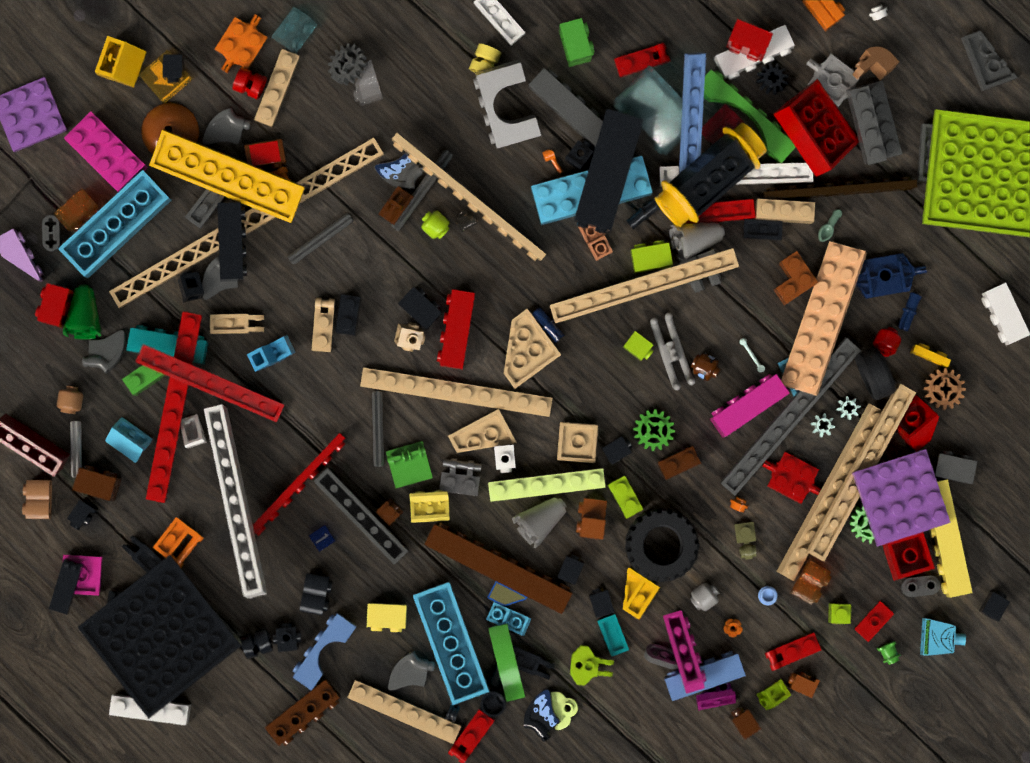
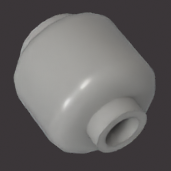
M704 582L691 592L692 597L690 600L698 610L707 611L718 603L719 598L717 595L720 593L714 584L710 586Z

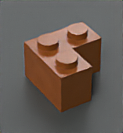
M797 251L779 263L789 280L775 288L774 291L783 305H786L818 283Z
M583 498V502H579L578 513H582L581 521H577L576 532L579 533V537L603 540L607 501Z

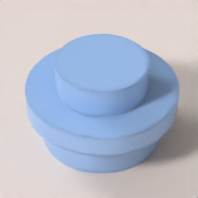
M764 586L759 590L758 599L764 605H772L777 600V592L771 586Z

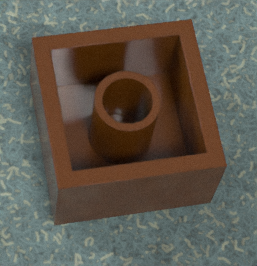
M89 465L78 469L72 490L108 501H115L121 483V478H117V473L110 471L100 473L98 472L99 468Z

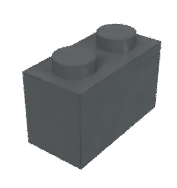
M942 451V454H936L933 471L935 477L973 484L977 461H973L971 456L961 455V458L954 457L952 452Z

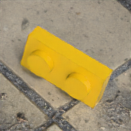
M922 343L913 345L910 353L944 368L948 367L951 361L947 358V354L940 351L934 353L929 350V346Z

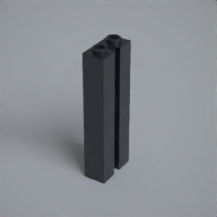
M610 109L606 110L574 218L577 226L588 229V226L596 227L595 231L602 234L611 232L644 119Z

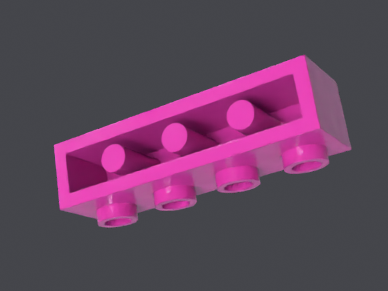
M682 610L663 615L686 694L704 689V682L707 679L704 670L700 671L698 664L701 663L699 653H695L693 646H696L693 634L689 635L688 633L690 628L688 617L684 618Z

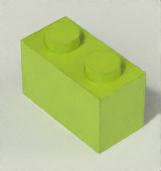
M664 240L653 242L652 246L647 247L645 244L634 245V249L630 251L634 273L673 266L669 243H664Z
M625 476L607 485L626 519L644 510Z

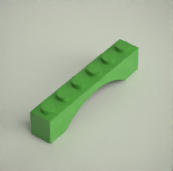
M710 70L705 76L704 98L708 102L730 105L747 115L761 133L767 149L766 153L778 164H781L796 148L788 135L780 131L782 128L773 121L771 123L766 118L767 115L764 111L755 109L752 106L753 102L748 97H742L738 94L739 90L730 83L728 85L723 80L724 77L721 73Z

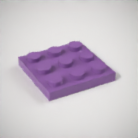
M45 77L0 95V121L13 152L67 131Z

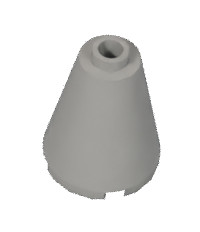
M717 222L684 223L681 227L673 224L671 225L672 229H669L672 249L677 250L678 254L675 256L681 262L717 244L725 236L723 226Z
M554 497L515 515L512 520L514 524L517 522L520 526L517 530L530 545L534 543V548H536L564 516L567 506L561 498L557 499Z

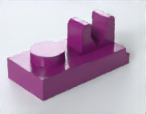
M726 683L727 689L724 691L720 690L718 685L715 686L716 692L706 691L696 695L698 711L736 703L735 691H732L730 683Z

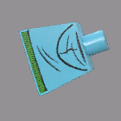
M922 618L920 655L954 653L955 645L965 646L966 634L955 633V625Z

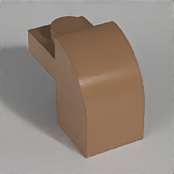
M871 47L860 57V61L855 65L857 69L852 75L858 80L871 70L881 81L897 66L899 61L887 49Z

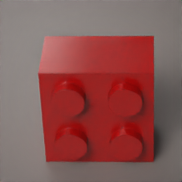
M737 19L726 47L733 54L739 55L742 53L747 55L746 58L753 62L762 61L773 33Z
M47 283L46 287H43L40 298H43L41 306L38 305L35 316L37 321L63 328L74 291Z
M923 532L882 545L893 581L935 569Z

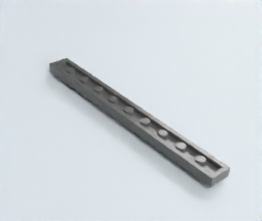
M845 337L832 352L818 396L798 391L719 483L735 496L861 350Z

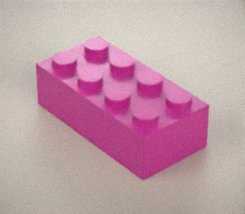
M91 111L64 137L117 192L123 189L142 170L145 172L148 169Z
M777 374L765 376L759 380V386H750L743 391L744 396L741 398L739 395L727 402L728 407L724 409L722 406L711 413L713 417L710 420L722 438L728 436L789 394Z

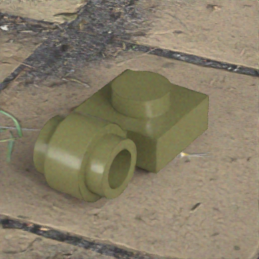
M754 522L734 524L736 543H743V547H739L740 557L745 558V560L753 559V557H756L755 545L751 546L750 542L756 541Z

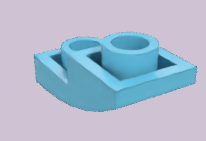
M494 602L486 620L497 625L507 623L509 630L524 636L531 618Z

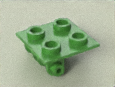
M423 441L386 451L396 488L433 478Z

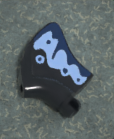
M550 689L543 690L531 701L524 716V728L532 729L538 737H541L543 742L551 738L548 731L561 722L553 709Z

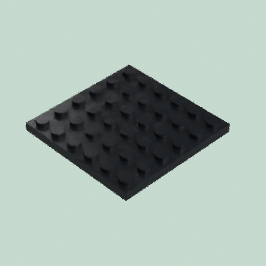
M171 555L77 627L148 719L241 647L240 643Z

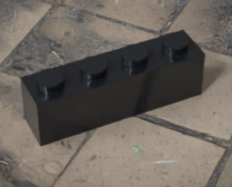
M241 202L217 203L220 282L243 281V276H247V265H243V257H246V245L242 246V238H246L245 226L242 227L241 219H245V207L241 208Z

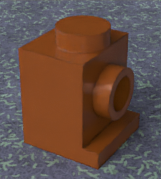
M792 672L788 680L789 688L810 698L813 697L820 682L816 678L811 681V676L803 672L800 675Z

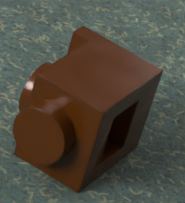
M390 498L376 513L390 526L403 511Z

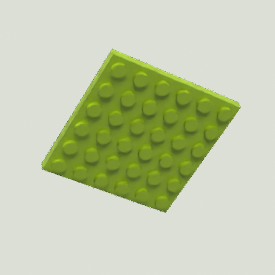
M934 110L922 224L1030 237V122Z

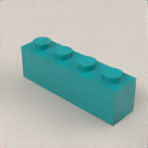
M136 325V328H130L127 351L139 353L142 345L145 344L174 357L179 332H174V335L166 334L167 330L155 328V332L147 331L148 327ZM198 336L193 363L205 364L208 341H204L202 336Z

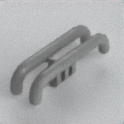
M666 313L665 321L672 339L671 342L665 344L657 318H652L650 324L671 385L674 390H680L681 385L678 382L672 362L679 360L689 385H694L695 379L692 376L680 342L671 313Z

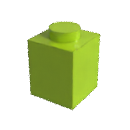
M636 331L623 346L625 350L640 361L643 358L647 360L653 353L651 349L653 344Z
M829 603L828 623L851 624V605Z

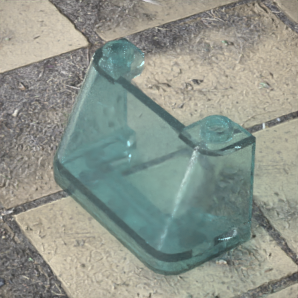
M649 65L614 99L616 103L614 106L620 113L625 112L631 116L644 119L642 128L654 140V149L660 155L664 154L667 156L681 143L683 99Z

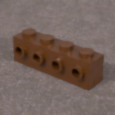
M325 679L268 724L265 729L278 746L282 743L286 746L294 739L292 735L297 731L301 734L309 728L308 723L311 720L316 722L324 716L323 711L329 707L331 710L340 703L338 699L341 696L328 679Z

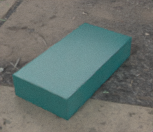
M615 614L597 620L611 657L629 650Z

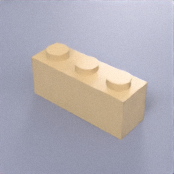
M771 199L756 200V220H775L812 224L814 222L815 202Z

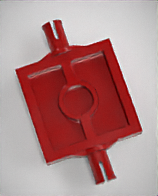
M786 452L783 453L776 465L767 460L762 465V467L772 471L767 487L802 504L809 492L819 495L821 488L814 485V479L819 469Z

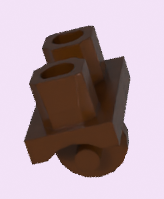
M398 186L378 215L395 225L414 197Z

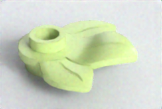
M551 692L553 709L561 721L555 727V730H561L571 723V717L578 712V704L574 699L566 698L561 692ZM570 705L571 711H567L565 706Z

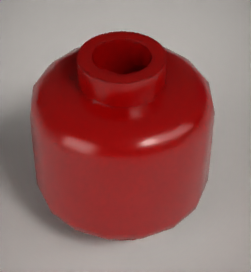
M894 328L881 329L877 333L873 346L878 348L884 357H889V355H894L897 352L901 343V337Z

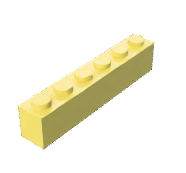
M948 480L937 481L951 523L930 529L929 533L931 538L934 537L935 545H933L935 557L938 556L939 559L937 570L939 575L943 577L944 583H941L942 592L951 598L973 592Z

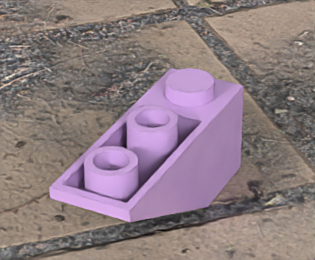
M11 229L0 235L1 256L36 280L42 282L41 276L44 274L39 265L35 266L32 260L35 257L30 248L26 249L23 243L26 240L22 233Z

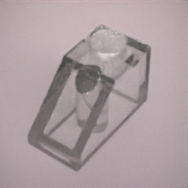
M371 60L367 61L368 65L363 69L366 72L360 74L361 79L356 81V90L353 91L355 101H360L361 106L383 100Z

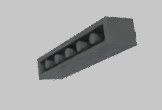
M544 68L531 81L528 88L595 148L603 123L598 118L600 114L593 108H587L584 105L586 102L579 95L575 97L570 92L572 89L565 82L561 84L556 79L558 76L549 69L547 71Z
M329 468L314 481L394 565L409 551Z

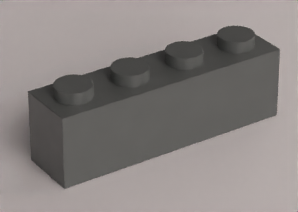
M861 85L847 89L846 93L864 164L871 165L887 160L869 86Z

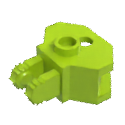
M580 645L572 653L570 675L577 685L583 686L593 677H613V672L607 670L599 671L598 666L599 663L614 665V660L600 659L594 656L589 646ZM577 662L582 663L580 668L576 667Z

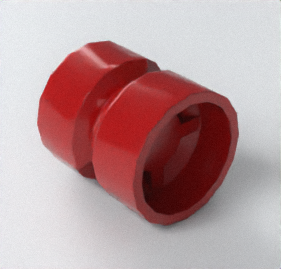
M241 67L234 80L232 90L242 94L247 92V96L258 100L265 87L267 77L258 73L253 75L251 70ZM254 81L252 87H249L250 82Z

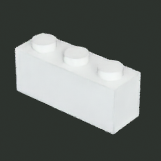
M1007 283L982 293L983 305L985 308H989L991 322L994 326L997 325L999 329L998 337L1002 343L1005 342L1006 345H1009L1030 335Z

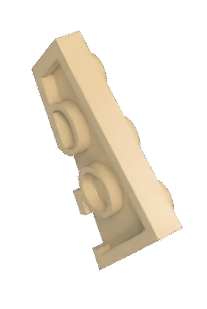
M499 409L448 436L457 453L517 443Z

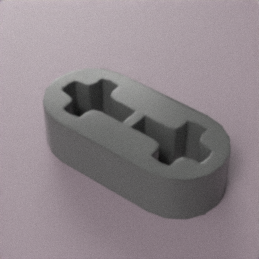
M48 215L42 221L43 247L50 252L59 250L58 248L61 246V223L54 215ZM50 219L56 222V225L53 226V232H50V227L47 226ZM51 235H53V240L57 241L53 248L47 245V242L51 240Z

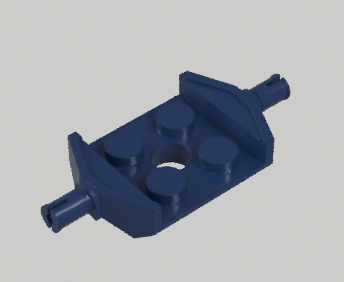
M903 253L864 260L856 287L865 299L909 292L913 277L917 274L927 273V269L921 270L926 268L925 265L912 266ZM881 271L889 272L890 279L888 281H883L880 278Z

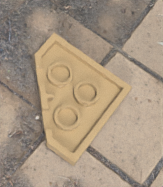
M528 309L512 319L504 367V375L514 389H516L561 356Z

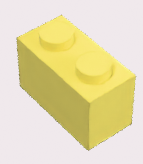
M368 603L367 627H371V631H382L383 628H390V632H402V629H406L407 605Z

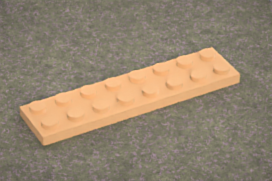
M829 241L816 278L818 283L813 287L781 379L785 387L818 396L867 254L866 251Z

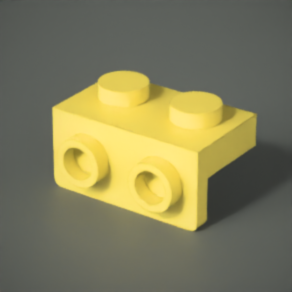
M436 490L428 493L417 491L410 494L411 523L450 521L447 491Z

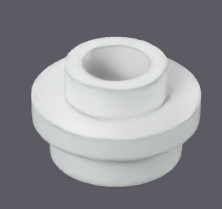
M878 5L871 9L872 12L869 13L873 20H878L888 15L886 12L888 9Z

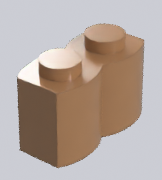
M27 480L26 484H23V496H26V503H23L22 506L23 515L26 516V519H51L52 481Z

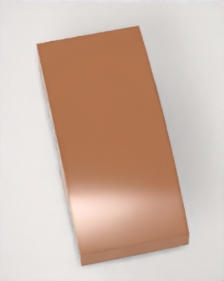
M578 226L596 261L613 252L605 235L595 231L596 227L588 226V229Z

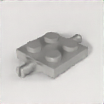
M832 54L820 65L812 58L806 64L815 70L814 76L808 85L818 79L837 108L843 100L848 98L846 90L854 88L859 79L857 80L852 75L855 71Z

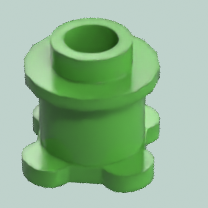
M895 641L877 648L878 651H881L884 658L883 663L888 662V665L899 661L898 657L901 654L897 652Z

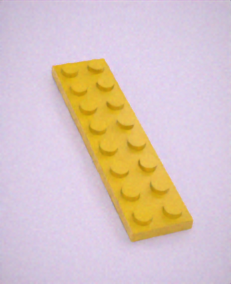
M164 129L161 131L149 165L289 223L293 222L305 190V186Z

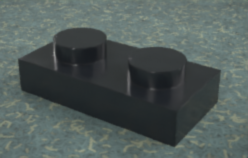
M744 219L743 239L781 241L783 221Z

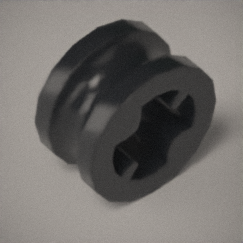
M451 703L445 720L451 719L454 723L460 706L454 707Z

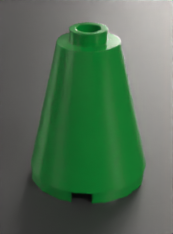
M79 285L78 288L74 289L63 326V335L69 337V334H72L74 339H95L97 334L99 337L101 336L102 331L94 290L89 285Z

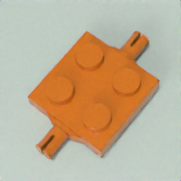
M255 14L250 23L242 22L234 17L215 48L217 52L227 59L221 70H225L228 73L233 64L249 69L268 38L256 28L262 19Z

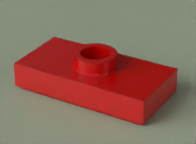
M879 601L857 624L854 630L869 642L894 613Z

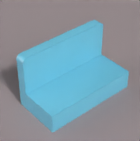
M121 417L111 428L105 441L136 463L153 439Z

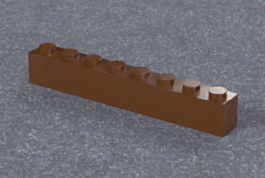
M441 522L439 525L434 524L424 545L563 614L572 596L568 586L562 583L557 586L552 583V578L544 574L542 577L535 575L536 570L528 566L522 568L518 566V561L510 557L506 560L500 557L502 553L492 548L488 551L483 548L484 544L476 540L472 543L466 540V535L458 531L456 534L450 532V527Z

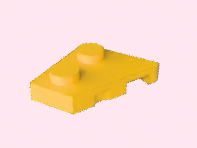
M628 568L623 610L640 620L660 587L631 568Z

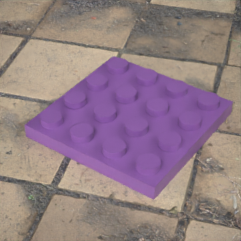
M926 449L852 473L876 546L951 523Z

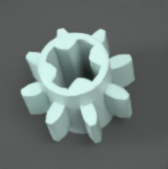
M846 396L845 402L838 401L840 408H837L836 411L842 413L840 418L846 415L848 420H851L852 414L858 416L856 409L861 406H856V398L849 401V397ZM847 403L849 406L853 407V409L850 410L849 413L847 410H844V407L847 406Z
M825 413L821 419L816 415L815 419L817 421L810 423L815 427L813 433L819 432L820 437H823L824 432L828 436L831 435L830 428H835V426L831 425L833 418L827 419ZM820 421L827 423L825 425L826 430L819 429Z

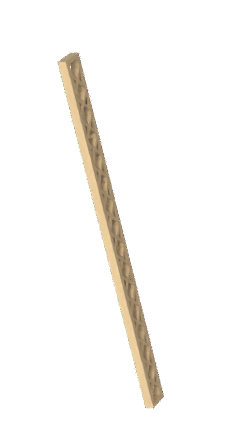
M375 138L370 139L296 182L300 185L306 184L311 186L309 193L302 195L300 203L383 156L384 154ZM373 144L378 153L373 156L365 155L366 147ZM353 155L360 157L359 164L356 166L348 164L350 157ZM335 165L344 166L341 175L332 174ZM320 174L327 176L326 183L323 185L315 183L317 176ZM252 208L245 212L246 221L241 219V223L245 224L247 235L276 217ZM251 214H261L260 221L258 223L249 222ZM218 228L109 291L119 308L125 306L218 252L219 242L216 241ZM201 243H212L210 251H200ZM187 251L195 253L194 259L191 262L183 260ZM170 261L178 262L177 270L174 272L167 270L168 262ZM155 270L162 272L158 281L150 280L151 274ZM137 280L145 281L144 289L141 291L134 290ZM120 290L129 291L127 299L120 302L116 293Z

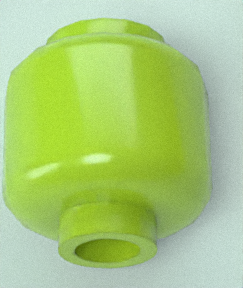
M428 211L421 219L424 221L421 225L422 230L432 239L437 237L441 239L450 229L448 227L449 220L439 211H434L433 213Z

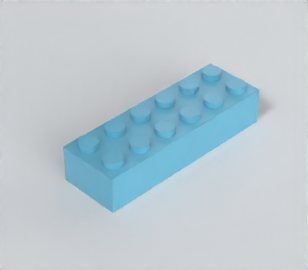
M643 156L632 159L619 204L652 195L653 192ZM588 171L531 186L541 225L576 215Z
M142 170L58 249L88 279L172 200Z
M450 581L414 594L413 598L452 705L489 692Z

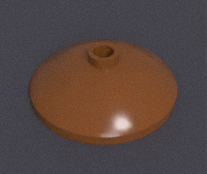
M176 103L161 104L153 108L144 119L142 139L152 154H154L161 131L163 129L166 130L167 127H172L171 132L196 143L198 141V122L192 112L182 105Z

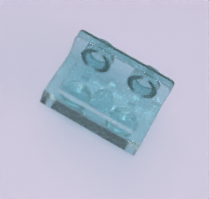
M293 7L271 38L286 47L291 53L296 54L310 34L313 33L317 24L308 15Z

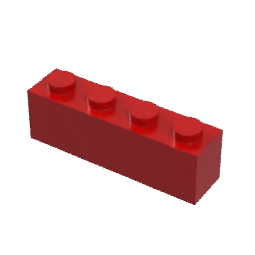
M452 289V293L447 295L446 305H449V312L444 313L443 324H446V330L441 332L440 343H443V349L438 351L437 361L440 362L442 367L463 370L475 293Z

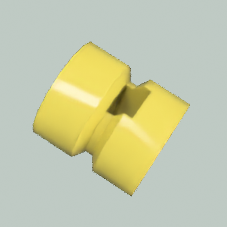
M478 44L475 52L477 57L472 59L469 70L475 73L495 67L494 64L498 63L501 52L488 45Z

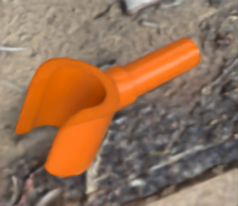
M552 150L544 151L545 162L551 160L558 173H562L563 170L558 164Z

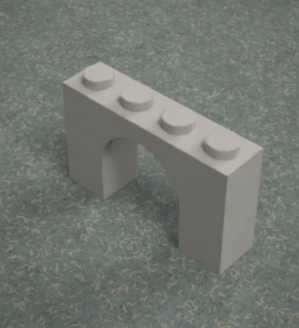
M519 60L475 72L476 78H473L475 89H479L481 93L478 100L481 108L485 107L486 115H483L486 126L490 125L491 133H488L491 144H495L498 149L541 136L534 114L516 120H505L500 118L494 111V98L501 89L526 81Z

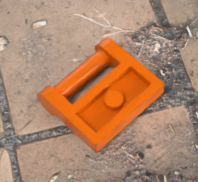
M176 517L153 548L165 558L171 555L181 568L184 565V560L204 537ZM188 534L191 535L192 539L176 558L172 555Z

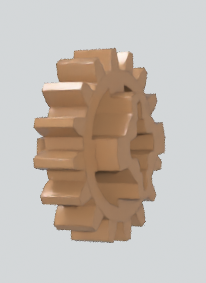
M944 368L942 373L938 369L935 370L936 375L929 374L931 380H925L928 387L923 388V390L928 391V394L924 396L925 398L930 397L928 403H935L936 409L942 405V410H946L947 405L950 409L954 408L953 403L959 405L960 401L958 399L965 397L961 392L966 391V388L961 387L965 381H959L961 375L954 376V370L947 373V368ZM941 377L940 382L937 385H933L935 380ZM950 378L955 382L956 386L950 382ZM944 384L945 387L949 389L947 392H945V394L944 391H941L940 389L944 386ZM933 393L939 396V400L935 398ZM952 393H956L955 397L948 402L949 396Z

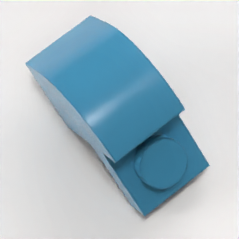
M288 335L250 352L247 356L256 372L272 366L296 352Z

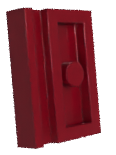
M724 104L702 127V135L713 145L724 135V127L734 130L741 123L745 124V122Z

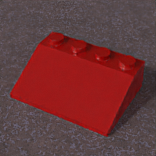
M818 79L787 101L774 113L777 121L816 177L832 170L859 143L857 136Z

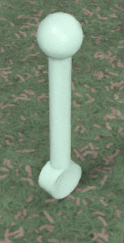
M741 338L739 342L741 345H744L757 365L758 372H764L765 367L759 363L747 345V340Z

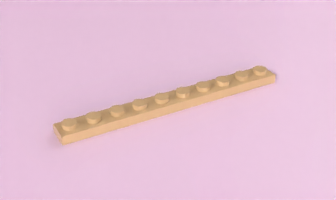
M398 133L395 134L392 141L394 142L393 146L397 150L407 152L409 154L408 158L413 163L417 164L419 162L424 166L423 171L430 176L434 174L439 178L437 182L444 188L450 187L454 191L452 194L460 201L462 199L466 200L469 203L467 206L475 213L479 211L484 215L482 218L488 224L494 223L498 226L497 231L505 237L509 235L514 239L512 243L519 249L525 248L528 251L527 255L531 259L541 261L546 254L402 136Z
M734 248L561 301L550 305L556 324L738 268L739 264Z
M363 368L360 387L546 417H550L552 398L370 368Z
M897 383L895 392L891 394L806 550L807 553L825 561L860 497L852 473L878 464L916 392L901 383Z
M867 405L776 571L792 581L795 580L809 554L806 550L882 413V410L874 405Z

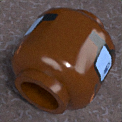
M707 353L698 354L691 365L693 374L705 381L711 380L712 377L716 378L721 370L718 367L719 360Z

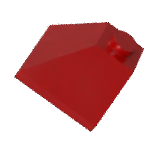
M915 395L896 431L915 452H918L931 441L939 416Z

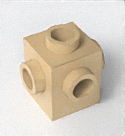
M411 322L408 325L398 323L394 339L395 344L402 347L403 350L413 352L414 349L420 350V346L425 341V334L421 327Z

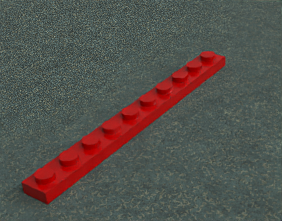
M183 311L174 357L193 365L203 315ZM171 377L169 378L146 495L147 500L165 503L189 387L188 384Z

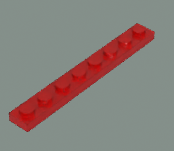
M145 344L142 345L135 360L136 363L274 422L278 421L284 407L283 403Z
M341 433L330 442L253 524L255 535L260 536L266 529L264 525L269 520L273 522L279 516L277 511L282 506L286 508L293 501L291 498L295 492L299 494L306 487L304 483L309 478L312 480L319 473L317 469L322 464L326 466L331 461L332 457L330 455L335 450L339 452L345 446L344 440L346 438Z

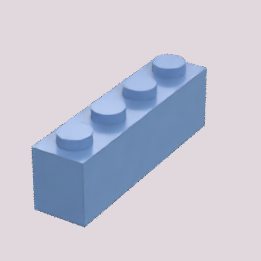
M729 651L721 654L722 658L715 660L712 657L704 660V664L699 665L700 671L704 670L707 679L704 682L705 688L686 694L678 670L667 673L668 677H665L664 680L671 700L675 701L744 677L745 673L739 655Z

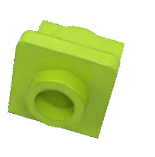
M782 679L756 694L759 698V703L766 710L776 707L791 696Z

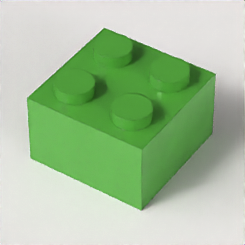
M582 18L559 24V34L568 66L572 67L590 62L595 51L592 41H588L587 38L589 37L587 22L583 23Z

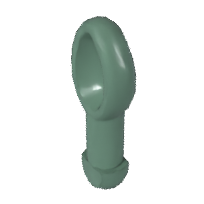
M835 209L829 221L819 229V241L825 242L832 237L834 225L842 216L840 209Z

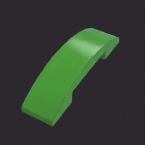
M505 623L489 627L506 702L524 698L525 694L508 625Z

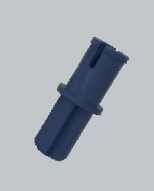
M910 293L907 304L902 309L903 314L898 324L899 329L909 330L914 315H917L916 310L922 296Z
M537 308L532 313V316L543 327V331L545 330L555 343L565 335L553 323L554 320H551L541 308Z

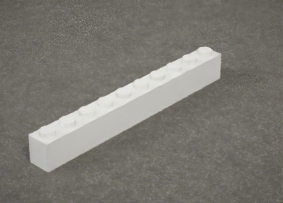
M223 404L206 408L204 413L243 595L246 598L265 595L267 590L228 409Z

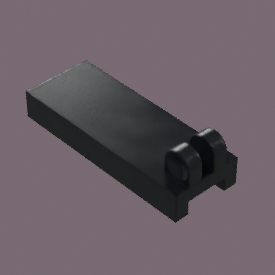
M67 559L63 560L49 610L66 615L69 614L83 564Z

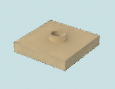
M560 422L557 460L595 463L598 425Z

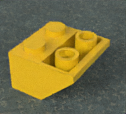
M107 36L95 73L98 76L134 88L147 52L127 42Z

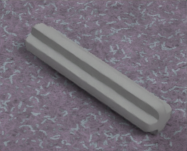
M81 421L70 422L71 476L73 478H76L78 469L82 468Z

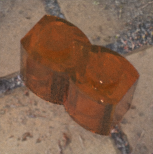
M808 560L790 593L810 605L814 602L817 603L822 595L820 593L823 585L826 587L831 580V576H829L830 571Z

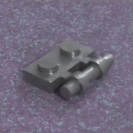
M451 458V460L444 459L443 467H450V473L442 472L440 490L478 496L480 477L472 475L473 470L481 471L482 464L474 463L471 460L468 462L457 461L456 458ZM456 468L466 469L467 475L455 474Z

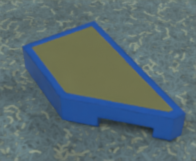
M495 581L487 598L505 607L526 600L527 596Z

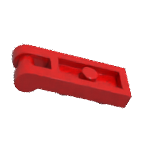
M665 43L615 58L614 62L619 77L621 78L669 63L671 60L666 54L665 49L667 48ZM658 52L660 58L654 60L653 54Z
M812 632L769 650L764 654L766 658H769L770 668L774 671L819 652L821 648L815 633ZM781 653L783 660L778 661L776 655Z
M479 709L450 748L448 754L457 757L460 763H465L495 720ZM460 745L467 748L464 753L458 749Z

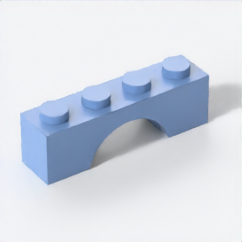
M339 613L336 616L331 615L326 622L328 627L325 632L322 630L315 638L317 641L315 646H310L304 654L306 659L303 663L298 662L293 669L295 673L293 678L311 691L324 674L319 664V655L323 647L331 642L345 643L357 627Z

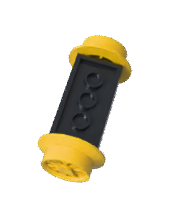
M741 123L734 130L724 127V135L673 180L670 182L663 180L661 182L663 191L655 197V201L662 212L675 225L681 227L688 220L697 223L699 221L698 217L750 171L761 167L759 158L767 152V149L759 136L749 126Z

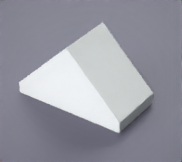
M198 414L182 419L181 431L186 448H192L207 442Z

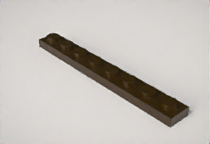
M911 177L900 178V181L892 182V179H882L881 183L865 180L862 181V184L854 185V182H844L843 186L827 183L824 184V187L816 188V185H806L805 189H797V186L785 187L786 190L778 191V188L766 189L767 192H763L762 199L790 200L915 190L917 188V180H911Z

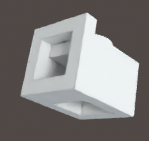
M514 445L495 446L496 470H500L501 473L512 472V468H516ZM502 456H508L509 461L503 463L501 460Z

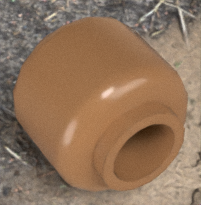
M66 386V389H61L58 393L57 407L61 409L60 412L76 414V412L82 409L84 395L78 391V387Z

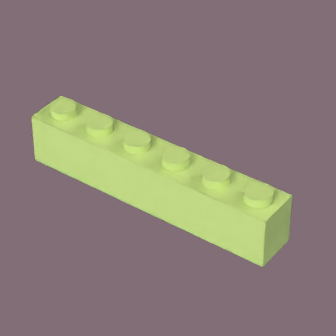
M602 468L488 482L490 502L605 488V480Z

